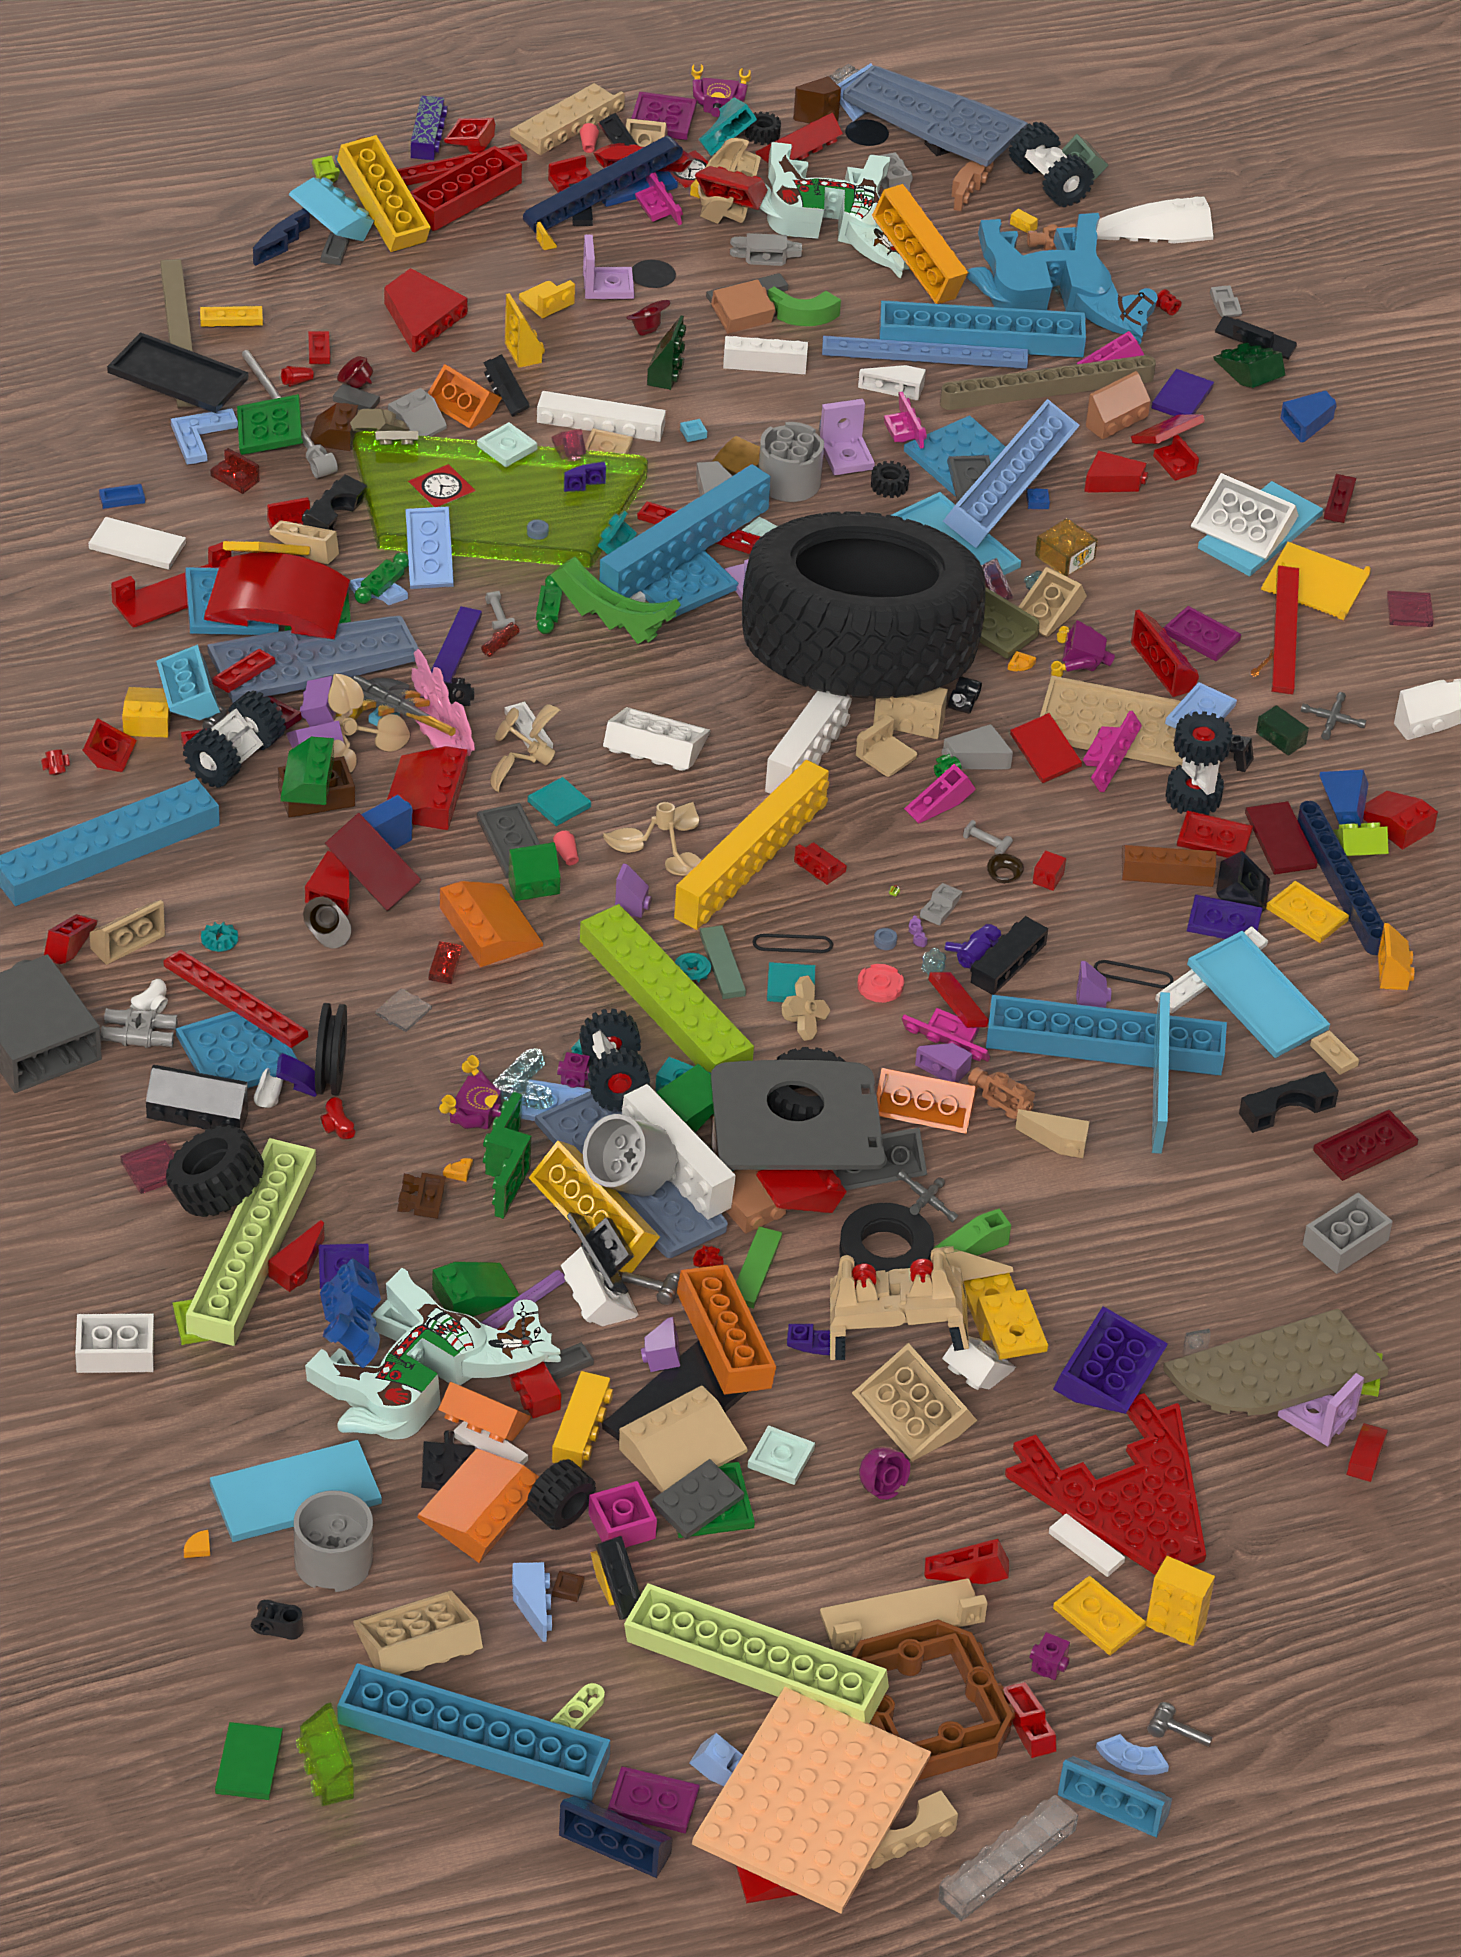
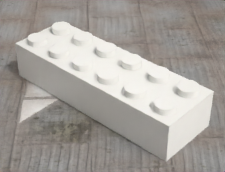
M826 691V693L816 692L769 756L765 792L771 794L806 759L819 765L821 756L829 751L831 742L837 740L842 727H846L850 720V714H848L852 701L850 695L830 694V691Z
M648 1084L624 1095L623 1115L662 1127L666 1130L665 1132L670 1137L672 1144L675 1145L677 1161L669 1182H672L679 1189L681 1195L686 1197L694 1205L697 1212L702 1213L707 1220L730 1209L736 1175Z

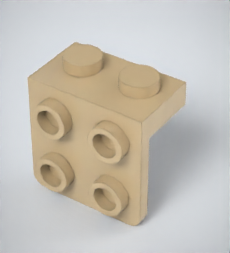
M888 715L880 721H876L873 726L862 731L857 736L856 756L883 775L890 777L917 758V752L893 737L894 719Z

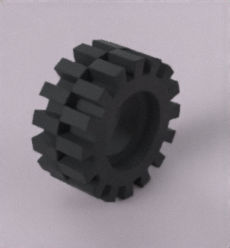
M762 111L759 114L753 113L757 120L745 129L746 138H749L750 142L754 141V144L759 142L761 143L760 145H764V143L769 145L771 142L778 140L781 131V120H779V117H775L773 113L769 115V112L765 114Z
M883 461V465L878 463L877 466L873 467L871 475V488L873 492L877 491V495L883 494L885 498L887 495H890V498H894V495L897 498L901 494L904 495L908 491L909 470L906 469L905 465L901 466L899 462L894 464V461H890V463Z

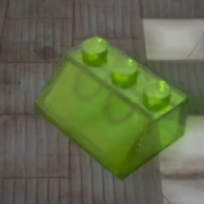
M331 1702L326 1703L300 1726V1737L296 1738L298 1751L300 1754L304 1753L306 1758L303 1760L306 1774L312 1775L313 1781H311L314 1797L319 1796L322 1806L354 1799V1766Z

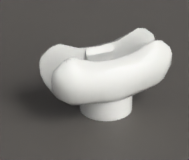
M161 979L153 980L147 990L131 998L132 1004L130 1007L134 1010L151 1011L152 1009L157 1013H161L168 1002V999L165 997L167 991L165 982Z
M269 1068L265 1069L262 1073L254 1094L255 1104L265 1108H271L278 1103L284 1081L270 1075Z

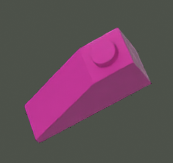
M1128 331L1077 364L1143 356L1144 353L1135 337Z
M953 764L904 809L920 824L959 805L976 788L968 776Z

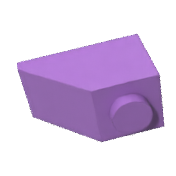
M623 864L616 879L615 905L620 904L630 916L642 918L645 909L649 910L652 897L648 896L649 886L627 864Z
M1081 961L1076 990L1077 1005L1106 1008V1003L1111 1002V988H1107L1106 977L1086 961Z
M953 1043L919 1046L917 1048L915 1065L940 1079L959 1082L970 1071L972 1053Z
M670 1317L644 1337L645 1348H641L643 1362L649 1364L650 1372L680 1366L678 1334L674 1319Z

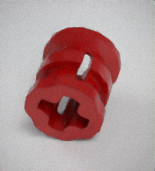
M1167 289L1158 293L1156 307H1160L1172 316L1179 311L1182 304L1179 299H1176Z

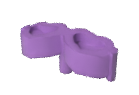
M914 915L909 922V932L914 935L913 944L925 947L927 945V938L923 932L921 920Z

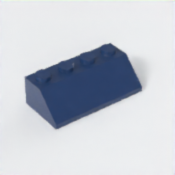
M572 1796L562 1800L560 1804L559 1836L652 1877H658L671 1855V1837L661 1831L645 1827L638 1821L622 1817L613 1810L599 1807L587 1799Z

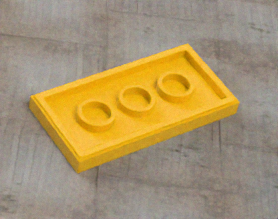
M223 541V549L227 551L248 553L275 552L290 555L310 554L309 546L267 542Z

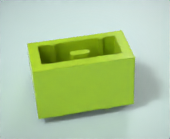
M1380 822L1362 823L1361 828H1358V824L1339 825V829L1333 830L1347 856L1389 854L1387 827H1380Z

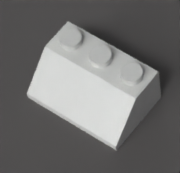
M582 1247L561 1265L565 1274L564 1279L571 1286L573 1298L579 1303L582 1309L581 1315L587 1322L606 1326L633 1319L639 1315L628 1292L626 1294L612 1292L605 1286L604 1277L601 1272L595 1269L592 1264L593 1259Z

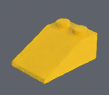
M506 294L505 345L518 368L542 363V354L545 353L543 343L539 342L535 329L531 328L511 294Z
M129 687L123 706V732L129 736L168 738L171 712L164 688Z

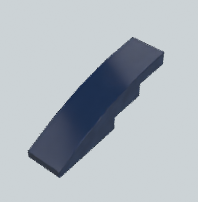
M303 208L276 224L262 236L253 247V264L257 266L288 251V244L298 240L299 233L310 228V213Z

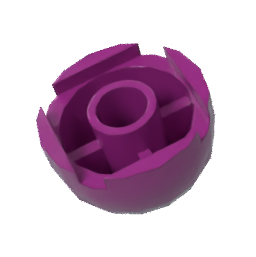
M891 1447L872 1449L865 1455L859 1468V1478L863 1487L877 1498L885 1500L895 1497L898 1494L895 1491L901 1485H906L910 1475L909 1460L905 1458L902 1452Z

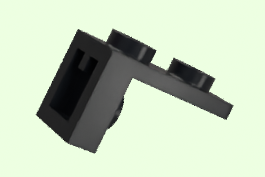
M1232 734L1229 752L1234 753L1233 758L1236 761L1237 771L1246 772L1254 760L1252 738Z

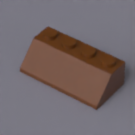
M1122 845V880L1213 887L1216 872V852Z

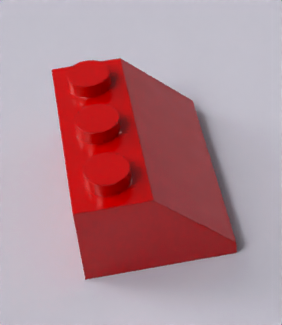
M708 166L695 174L705 196H719L727 199L733 197V204L759 210L768 191L762 178L747 176L739 171H728L720 166Z

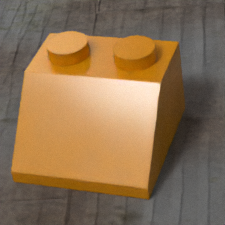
M1384 923L1377 955L1380 989L1408 990L1409 982L1414 980V967H1410L1413 962V951H1409V942L1389 923Z

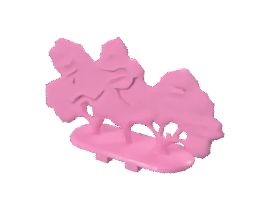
M417 649L414 652V657L418 669L412 668V681L416 691L421 693L420 697L424 696L425 699L430 700V706L418 708L454 727L456 732L453 736H450L416 720V722L419 724L421 732L429 737L430 743L434 748L448 746L467 749L468 756H470L471 752L475 751V743L472 739V731L467 720L465 708L458 702L450 703L449 692L443 681L441 669L434 667L433 673H431L427 659Z

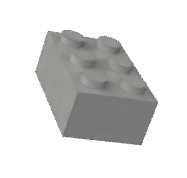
M1358 1192L1306 1225L1303 1246L1338 1274L1389 1241L1393 1221Z

